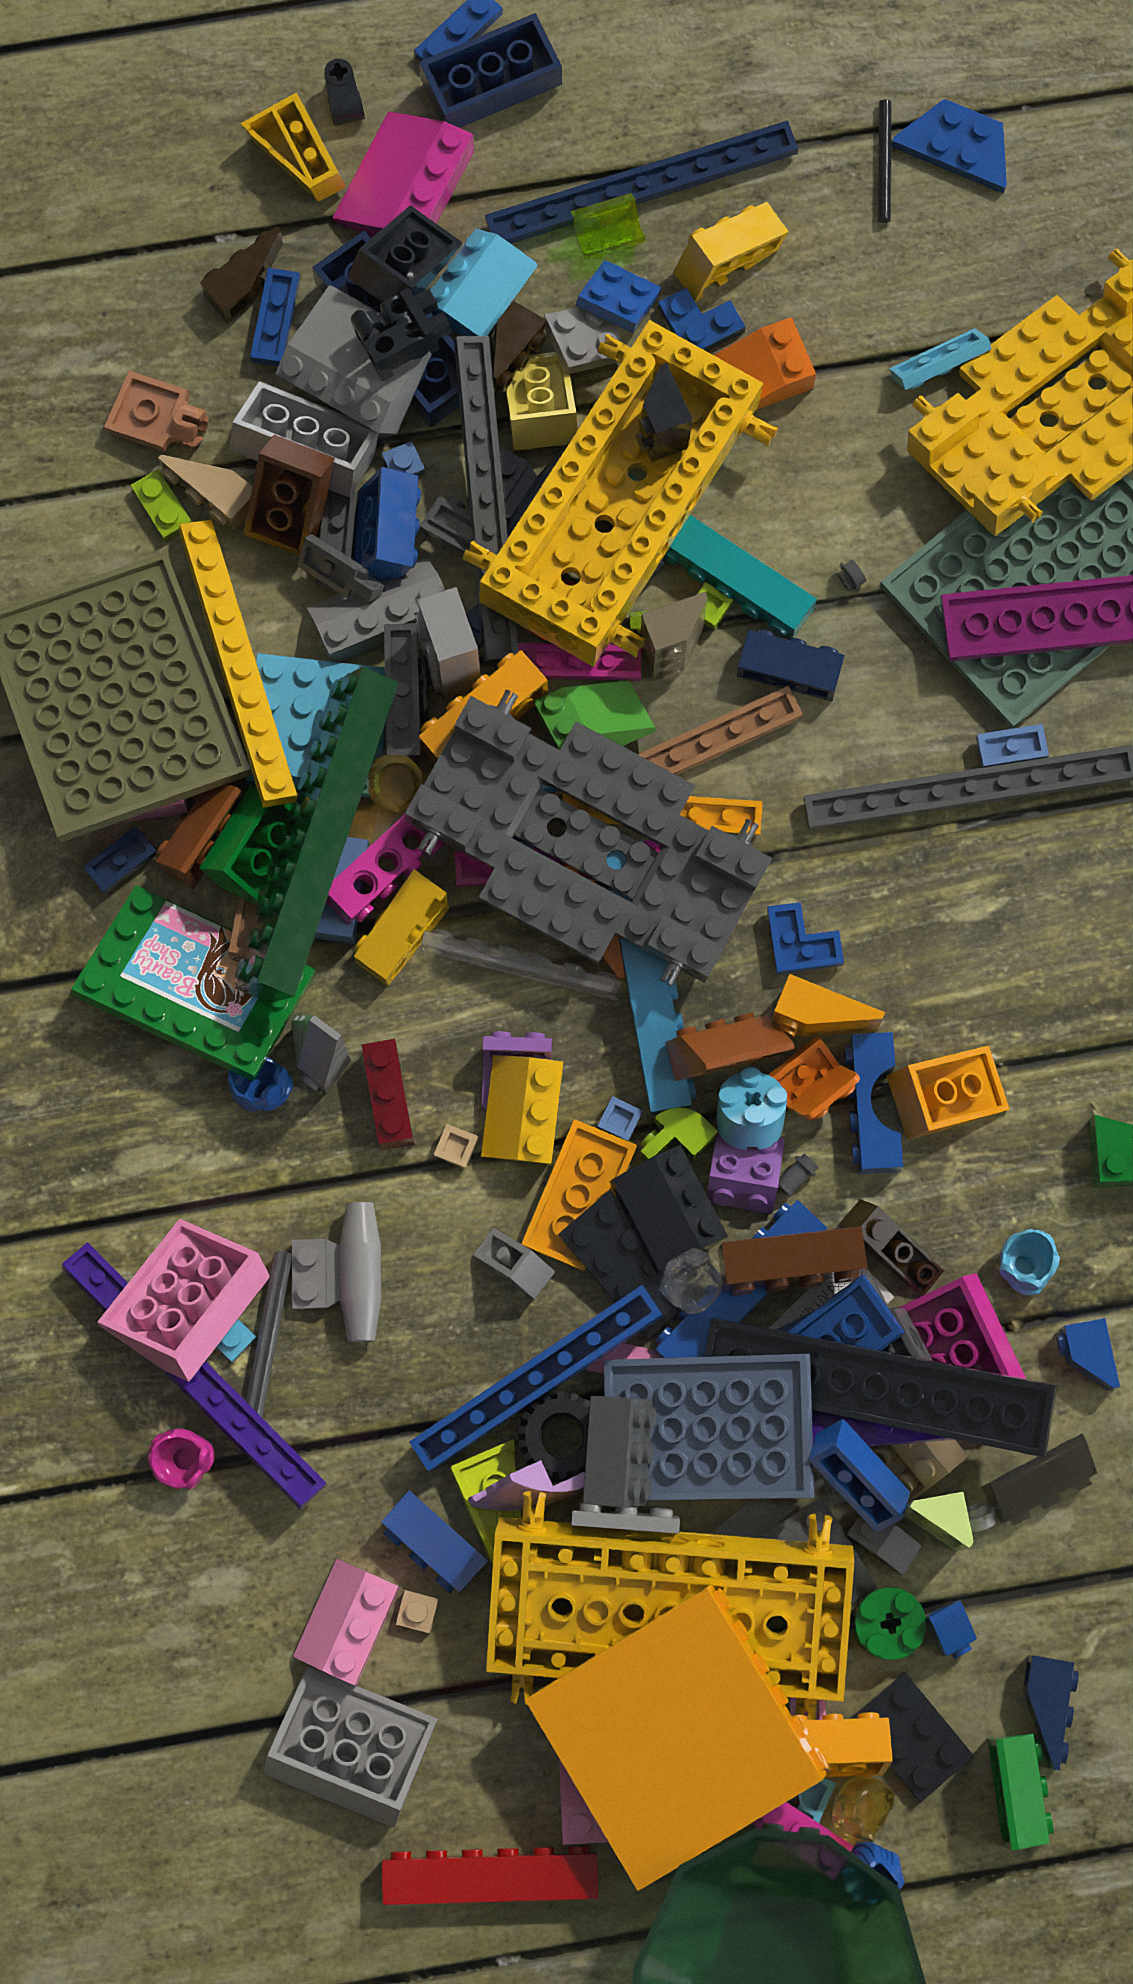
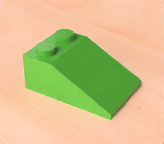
M629 680L563 687L534 700L539 723L551 746L558 750L561 749L575 722L588 727L621 746L656 731L652 720Z

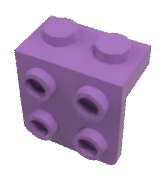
M504 1031L491 1032V1036H483L482 1107L485 1110L487 1108L493 1055L551 1060L552 1038H545V1034L536 1032L525 1033V1037H511V1033Z
M718 1132L706 1192L711 1204L772 1214L778 1190L784 1139L780 1136L773 1145L765 1149L758 1150V1147H747L746 1150L729 1145Z

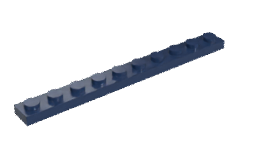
M787 120L486 214L485 222L489 232L498 234L512 244L797 155L798 146Z

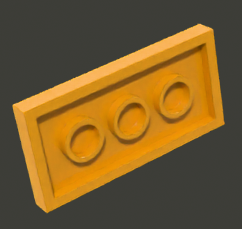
M574 1119L521 1244L534 1252L585 1272L586 1267L576 1258L557 1234L608 1190H611L616 1196L609 1181L627 1171L637 1145Z

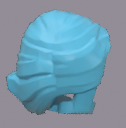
M1028 1229L1014 1233L1006 1239L1001 1249L999 1271L1001 1276L1007 1280L1015 1291L1028 1296L1039 1294L1055 1274L1059 1266L1060 1257L1053 1238L1044 1231Z

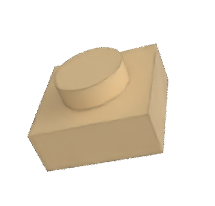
M446 1124L434 1157L466 1170L479 1138L474 1134Z
M405 1590L396 1625L430 1633L439 1599Z

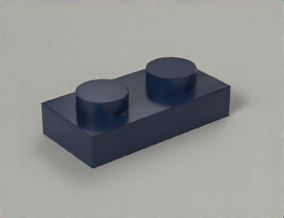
M135 826L85 864L83 868L105 895L154 858L157 851L137 826Z

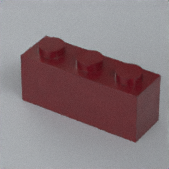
M395 1038L361 1044L381 1151L414 1145Z

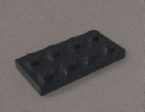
M608 1190L557 1234L615 1303L641 1285L646 1288L664 1317L640 1332L646 1339L654 1335L699 1295L675 1265L656 1273L620 1201L611 1190Z

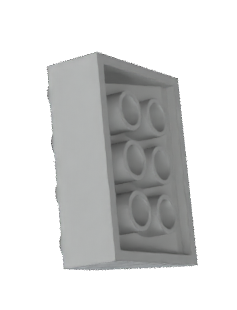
M328 286L287 344L275 374L377 433L397 434L431 353L429 351L422 358L410 360L392 370L394 376L382 382L368 354L355 334L351 323V316L357 310H373L377 315L380 312L339 289ZM374 328L369 338L379 334L378 330Z
M307 1666L267 1755L263 1774L395 1828L438 1719Z

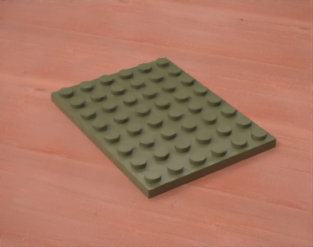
M167 552L0 609V678L59 843L252 775Z

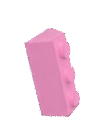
M336 1559L293 1657L352 1685H358L401 1587Z

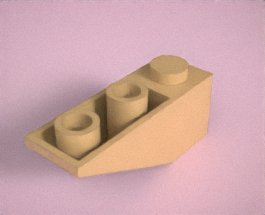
M166 455L158 457L162 468L160 473L174 486L177 483L186 490L184 492L185 495L194 504L199 506L202 503L211 510L209 515L219 525L224 526L227 524L235 530L247 517L252 486L233 470Z

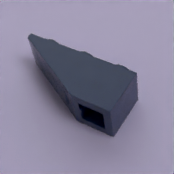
M1028 1655L1023 1693L1049 1769L1060 1770L1061 1763L1066 1764L1068 1758L1069 1743L1064 1742L1066 1727L1071 1728L1073 1722L1074 1707L1069 1706L1070 1692H1076L1079 1672L1074 1670V1662Z

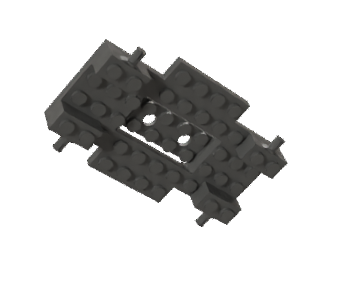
M505 690L497 706L487 705L470 696L454 725V732L424 785H420L405 812V822L426 833L417 849L423 853L428 844L424 854L430 856L437 841L440 840L494 869L479 895V900L599 964L613 936L616 935L668 963L662 977L659 979L665 983L670 972H672L666 985L673 986L680 970L705 983L772 860L770 856L758 851L750 843L759 825L754 822L749 832L746 833L752 820L746 819L738 836L729 835L714 826L707 830L680 815L695 787L692 783L578 722L574 723L561 749L558 750L530 734V727L511 716L509 712L518 695L514 692L511 695L510 690ZM542 784L557 789L646 837L661 847V850L658 852L648 847L644 842H639L620 832L616 827L609 826L594 818L586 811L580 810L559 799L555 794L541 789ZM553 819L562 820L566 825L565 834L561 837L551 836L547 831L549 821ZM513 836L633 900L632 903L512 839ZM613 851H619L624 854L626 858L625 866L617 870L609 867L606 860L608 854Z

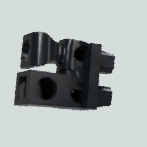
M407 288L400 292V296L384 300L380 304L381 313L378 315L373 310H357L352 314L351 323L354 332L382 382L394 376L392 370L410 360L422 358L429 351L432 354L439 350L437 340L452 332L449 321L443 312L429 319L426 318L425 315L438 309L437 302L430 289L413 295L410 289ZM374 328L377 329L379 334L369 338Z

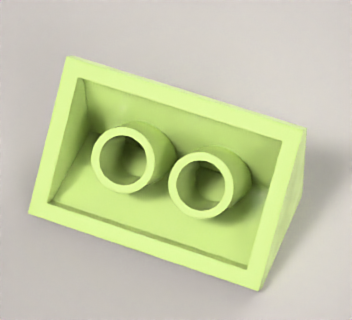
M963 1492L915 1500L907 1504L904 1516L954 1551L959 1552L972 1546L974 1541Z

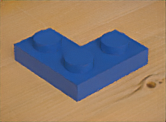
M685 288L658 302V308L671 331L705 351L744 333L746 329L731 300L702 314L688 289Z
M801 902L767 906L776 975L844 965L839 930L806 934Z

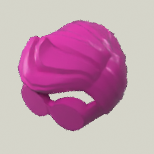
M173 1429L154 1437L149 1446L147 1460L153 1476L161 1484L174 1489H194L200 1483L203 1474L210 1470L214 1463L215 1454L212 1444L205 1438L186 1429Z

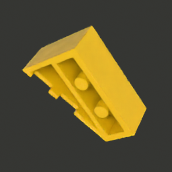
M297 93L240 123L248 137L317 202L346 188L341 175Z
M768 202L756 207L750 205L742 210L739 215L732 218L726 216L710 228L695 230L689 236V242L673 273L682 286L688 289L693 300L696 302L703 297L702 292L708 286L715 282L722 286L728 282L726 275L741 266L746 271L778 251L789 231Z
M414 869L389 906L377 917L374 923L375 926L369 935L365 934L354 948L356 964L388 987L448 911L447 893Z

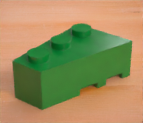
M1094 1114L1088 1121L1094 1188L1133 1186V1125Z

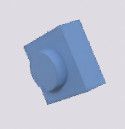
M412 441L382 453L383 460L389 469L418 476L425 474V468Z
M612 1096L597 1128L629 1142L643 1114V1110Z

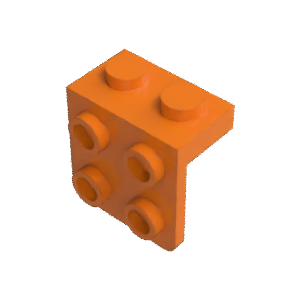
M817 1036L768 1074L776 1079L786 1090V1109L807 1121L816 1120L825 1115L829 1110V1105L838 1098H844L851 1094L855 1089V1084L860 1081V1077L856 1072L837 1062L822 1039Z

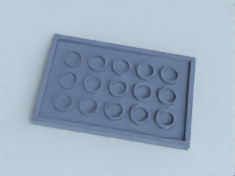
M810 1354L604 1360L605 1396L653 1400L652 1407H655L656 1422L650 1431V1442L653 1443L654 1455L651 1464H648L647 1478L651 1480V1494L649 1499L646 1500L814 1498L813 1464L809 1461L813 1446Z

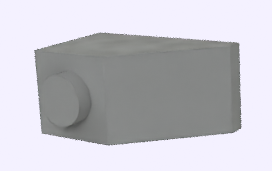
M495 1228L491 1230L473 1254L478 1260L533 1299L536 1298L555 1273L532 1250Z

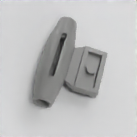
M371 1202L346 1203L340 1245L327 1239L292 1240V1309H329L331 1306L341 1302L347 1342H374L382 1300L381 1242L374 1204Z

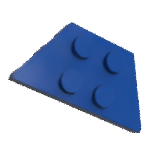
M943 99L895 135L892 140L891 147L1000 193L1004 194L1007 177L1002 122Z

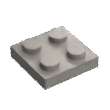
M580 307L544 315V319L547 320L545 330L566 375L618 363L603 354L597 353L600 343L605 342L606 334L622 342L613 323Z

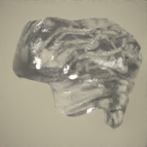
M692 1248L671 1259L666 1264L659 1291L674 1306L680 1307L681 1310L688 1314H697L705 1311L716 1300L722 1290L723 1282L720 1274L714 1268L709 1255L702 1250Z

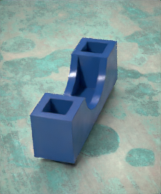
M893 1032L852 1034L849 1040L850 1044H844L845 1064H851V1070L860 1077V1081L855 1084L854 1091L848 1095V1098H854V1111H849L850 1132L856 1131L857 1145L851 1146L852 1164L859 1166V1174L900 1172L903 1168L901 1133L883 1125L874 1114L871 1106L873 1085L881 1077L891 1073L895 1067Z

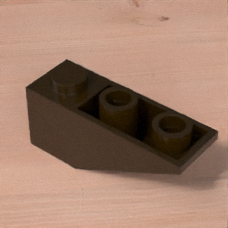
M278 226L271 231L261 233L252 245L245 250L240 249L236 251L226 264L219 269L214 268L210 270L200 282L204 297L226 323H229L253 305L266 279L267 269L272 267L283 245L281 230Z
M515 301L498 319L492 341L491 367L494 397L500 390L506 391L513 380L514 373L517 370L520 372L524 370L529 362L531 353L533 351L539 352L547 338L543 334L547 320Z
M859 1199L839 1223L842 1229L862 1226L865 1250L920 1296H924L945 1271L875 1204Z

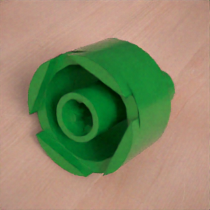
M882 1588L868 1593L858 1603L852 1617V1630L857 1643L868 1654L883 1660H895L910 1655L922 1644L926 1632V1616L921 1604L911 1593L899 1588ZM887 1613L891 1619L897 1620V1626L893 1627L892 1634H889L888 1629H882L880 1626V1622L886 1620L885 1614Z

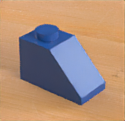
M1105 1318L1064 1325L1060 1328L1061 1335L1056 1336L1060 1356L1065 1355L1066 1362L1107 1391L1120 1387Z
M960 1600L953 1601L926 1616V1628L942 1656L951 1654L956 1659L972 1650L969 1643L975 1641L977 1637Z

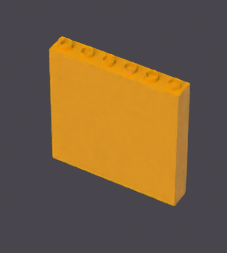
M712 1584L525 1699L637 1891L819 1783L827 1774L824 1770L827 1767V1763L823 1755L816 1747L811 1749L805 1739L808 1732L803 1722L797 1715L792 1717L785 1706L788 1703V1699L779 1684L773 1686L766 1672L769 1671V1667L759 1652L754 1654L747 1643L750 1636L740 1620L735 1622L727 1610L731 1608L728 1598L720 1588L715 1590Z

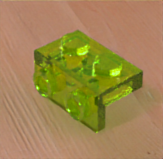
M632 193L571 211L577 245L586 260L601 258L608 253L621 249H631L637 244L646 241L645 234L640 227L636 200Z

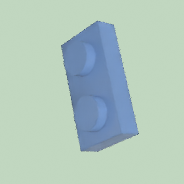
M1043 724L977 734L976 736L981 768L1049 757Z

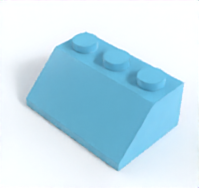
M475 229L455 258L449 263L442 276L430 289L438 305V309L431 312V314L435 316L443 312L449 321L452 332L465 336H487L538 265L534 260L498 234Z

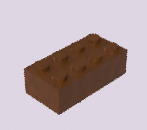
M862 1226L722 1242L718 1249L722 1290L731 1291V1296L749 1295L758 1287H766V1292L784 1291L793 1283H800L801 1288L819 1287L821 1283L825 1282L824 1280L834 1279L835 1284H848L858 1279L867 1269Z

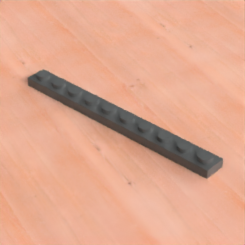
M457 336L454 340L472 541L497 555L508 539L489 336ZM475 566L484 662H500L509 653L514 655L518 653L516 623L479 602L480 581L486 571Z
M1133 745L804 795L803 801L809 831L1133 781Z

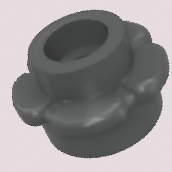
M852 559L846 564L841 562L839 564L841 571L837 573L840 581L846 589L849 590L853 587L858 591L860 585L866 582L863 572Z

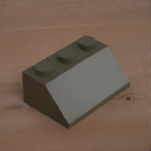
M705 592L642 613L640 636L646 638L642 653L653 681L660 678L662 681L671 680L681 674L680 671L685 669L704 629L707 595Z

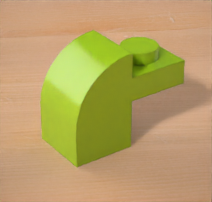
M671 1108L655 1117L654 1123L661 1131L658 1133L656 1130H653L641 1142L644 1148L640 1152V1157L646 1161L653 1156L663 1153L674 1142L677 1146L681 1145L684 1153L693 1161L716 1138L718 1131L703 1116L691 1109Z

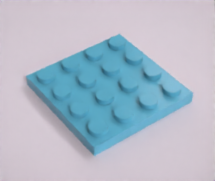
M257 653L256 664L296 790H298V784L303 773L309 769L311 760L308 758L309 751L313 743L319 739L322 730L319 728V722L325 710L329 709L332 700L329 698V692L334 681L362 666L385 676L384 667ZM385 725L361 797L378 798L380 795ZM253 773L251 776L246 777L245 784L256 785Z

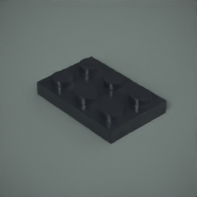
M906 1672L899 1675L850 1717L851 1719H858V1714L873 1712L878 1713L879 1718H889L893 1760L890 1767L919 1802H922L974 1757L973 1753Z

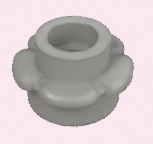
M985 1502L976 1503L967 1508L972 1532L982 1531L996 1524L994 1517L995 1508L987 1507Z

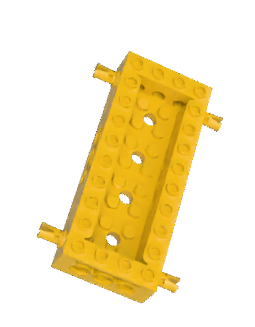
M651 320L648 321L632 347L625 345L609 334L605 335V342L600 343L597 353L603 354L620 364L615 374L499 553L496 555L478 545L475 541H472L470 543V551L465 550L462 558L464 561H468L486 571L480 581V603L593 667L610 643L632 654L635 658L638 656L639 647L643 648L646 638L623 627L621 623L739 436L745 433L763 443L766 447H769L771 439L775 438L778 431L777 427H773L753 416L758 408L764 383ZM667 363L693 418V424L687 449L651 462L647 451L643 453L637 442L636 434L639 433L640 428L638 420L641 419L644 401L660 365ZM639 468L646 473V477L643 480L635 481L629 477L628 472L631 469ZM600 520H607L613 525V529L608 533H601L595 528V524ZM572 572L578 575L580 581L576 585L569 586L561 580L562 575Z
M531 1491L523 1493L522 1519L499 1518L494 1538L486 1672L513 1674L510 1702L517 1703L521 1687L524 1690V1699L533 1694L534 1676L554 1678L563 1676L711 1584L715 1590L720 1588L728 1598L731 1608L727 1610L735 1622L740 1620L750 1636L747 1643L753 1653L759 1652L769 1667V1671L766 1674L773 1686L779 1684L787 1697L796 1698L795 1715H804V1712L807 1711L809 1720H816L818 1700L844 1702L854 1551L851 1545L829 1544L831 1516H824L822 1528L819 1532L817 1530L816 1514L809 1515L808 1542L689 1532L666 1533L574 1526L572 1523L544 1521L546 1494L543 1492L539 1493L537 1505L534 1509ZM558 1598H565L570 1601L573 1609L568 1614H558L554 1611L552 1603ZM629 1604H637L643 1609L644 1615L639 1620H630L624 1615L623 1610ZM772 1616H781L787 1621V1627L781 1632H773L767 1627L766 1623Z

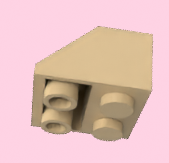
M956 1440L870 1447L910 1491L907 1504L949 1474L968 1457Z

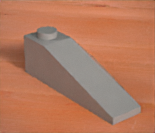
M295 1015L291 1023L297 1068L300 1074L303 1075L300 1081L314 1092L320 1088L327 1093L352 1062L342 1035L315 1015H306V1017Z

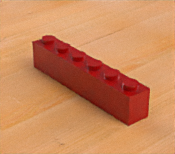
M569 1846V1853H554V1847H533V1854H519V1848H497V1855H483V1849H462V1856H447V1850H427L426 1857H412L411 1851H391L390 1858L382 1860L383 1905L599 1899L597 1852H590V1846Z

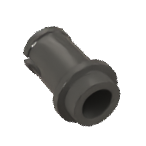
M805 1153L801 1157L796 1156V1162L779 1178L778 1186L789 1197L810 1176L814 1177L816 1175L815 1171L819 1168Z

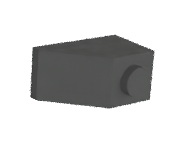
M857 1514L845 1533L851 1542L901 1575L905 1573L922 1546L895 1524L875 1532L859 1514Z

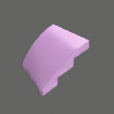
M540 1460L502 1478L498 1482L486 1487V1490L469 1497L468 1500L471 1507L486 1510H523V1493L531 1491L533 1508H536L540 1492L546 1494L545 1506L576 1496L583 1491L585 1472L553 1486Z

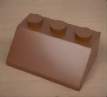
M225 784L194 795V805L188 814L184 812L178 818L174 827L176 832L170 841H163L157 850L156 863L159 869L194 890L204 875V872L199 868L244 797L242 791L235 786Z
M753 1012L734 1017L735 1023L726 1025L724 1019L705 1024L706 1030L697 1032L695 1026L675 1031L677 1037L665 1042L675 1081L761 1061L795 1049L794 1044L768 1015L755 1018Z

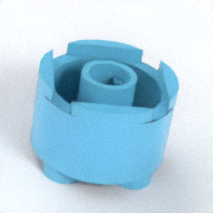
M753 1067L745 1068L741 1073L728 1078L722 1084L718 1095L716 1122L719 1135L729 1145L746 1150L747 1147H758V1150L773 1145L780 1138L784 1126L787 1106L786 1090L776 1079L761 1073L757 1068Z

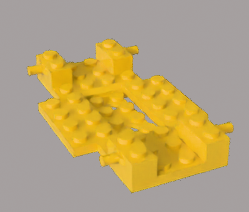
M1114 249L1108 256V260L1120 269L1119 272L1105 281L1103 297L1078 315L1056 295L993 342L991 350L972 358L961 366L959 375L977 391L967 400L957 393L942 405L933 407L921 395L912 404L924 418L908 430L907 452L994 536H997L1024 514L1032 522H1035L1036 518L1039 519L1043 511L1036 505L1068 480L1093 501L1133 470V259L1129 260L1119 249ZM1098 347L1101 348V350L1094 351L1090 358L1076 369L1069 370L1065 377L1055 385L1045 388L1041 395L1030 404L1020 407L1010 419L1007 417L1009 411L1092 348L1094 350ZM1094 377H1099L1106 381L1107 386L1102 390H1094L1089 386L1088 382ZM1045 414H1051L1056 416L1058 423L1053 427H1045L1040 423V418Z

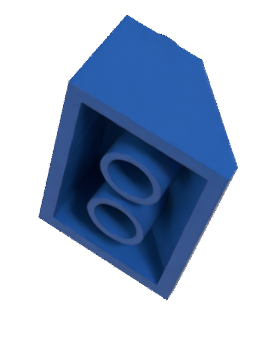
M381 467L357 491L358 504L353 560L369 571L368 576L374 577L378 581L402 578L416 565L418 551L414 549L415 537L419 530V519L416 518V509L421 499V489L418 488V475Z

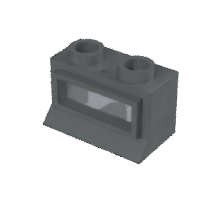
M438 496L425 519L419 524L420 537L426 540L431 535L441 541L442 548L447 552L453 554L457 550L464 554L465 550L470 551V543L472 542L470 513L464 510L465 505L458 499L449 496L446 500Z

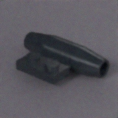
M503 447L499 450L506 520H509L507 523L508 537L567 447H564L538 476L529 462Z

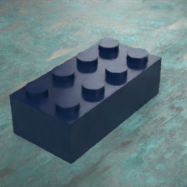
M536 13L419 61L421 82L440 121H445L458 128L562 85V65Z

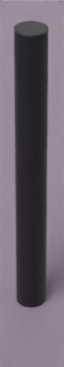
M888 99L879 101L878 221L880 223H889L891 221L892 102Z

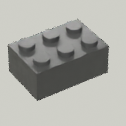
M591 1396L583 1504L615 1507L646 1506V1499H649L651 1494V1480L647 1478L648 1464H651L654 1455L653 1443L650 1442V1431L656 1422L655 1407H652V1399Z

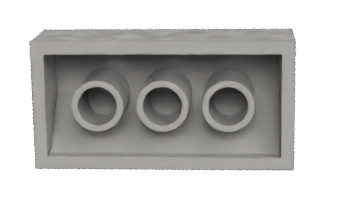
M427 557L417 561L414 568L410 569L402 578L380 580L379 582L384 585L381 596L373 599L371 602L362 597L358 599L353 596L346 598L339 593L306 607L329 661L343 663L383 646L384 624L417 623L414 612L419 611L417 599L445 591L438 573Z

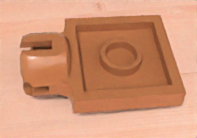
M128 371L104 425V429L109 434L166 452L168 446L173 442H179L191 447L199 446L204 438L197 436V432L206 433L209 417L204 409L188 404L190 393L187 389Z

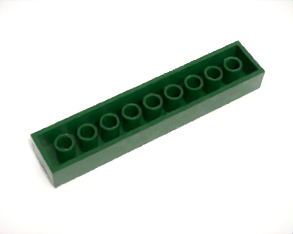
M363 666L334 681L329 692V698L332 699L329 709L325 710L319 722V728L322 729L319 739L313 743L309 751L308 758L311 760L309 769L303 773L298 784V790L301 791L298 801L292 805L288 814V821H290L288 831L282 835L278 843L277 852L280 855L277 864L271 867L267 876V883L270 884L267 894L258 903L256 914L259 917L256 926L249 931L245 945L248 947L245 959L239 962L235 971V978L238 979L235 989L269 1003L295 996L399 682Z

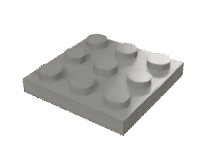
M581 1501L580 1508L573 1507L572 1525L679 1533L680 1518L677 1515H673L671 1508L650 1507V1513H639L636 1506L615 1507V1511L601 1510L602 1505L583 1504V1501Z

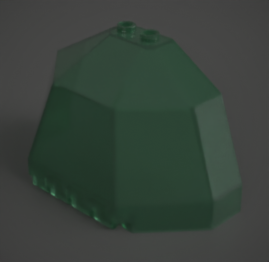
M772 1823L762 1824V1829L754 1828L679 1865L634 1965L631 1977V1984H926L899 1887L829 1835H820V1829L799 1827L798 1832L784 1831L783 1825Z

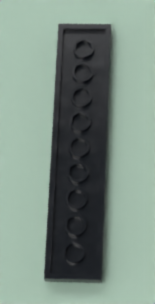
M715 1317L711 1318L704 1357L810 1354L812 1410L1046 1457L1058 1385Z

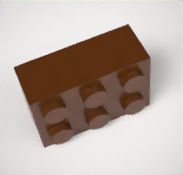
M274 434L259 452L243 534L300 556L305 537L311 534L316 537L319 535L335 458Z

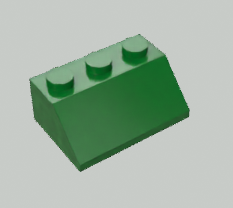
M249 786L199 869L221 888L258 906L260 899L267 894L270 885L267 883V876L271 867L277 864L280 855L277 852V847L282 835L288 831L290 825L288 814L292 804L288 803L263 808L257 787Z
M1033 1733L987 1738L1002 1847L1009 1850H1020L1050 1843L1049 1834H1054L1051 1813H1045L1043 1798H1048V1786L1046 1777L1039 1774L1038 1762L1043 1761L1040 1740H1034Z

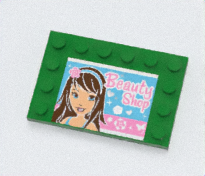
M135 885L72 986L71 996L254 1082L312 982L316 969L305 964L296 994L288 999L269 1003L235 989L238 980L235 978V971L242 958L228 956L232 930Z

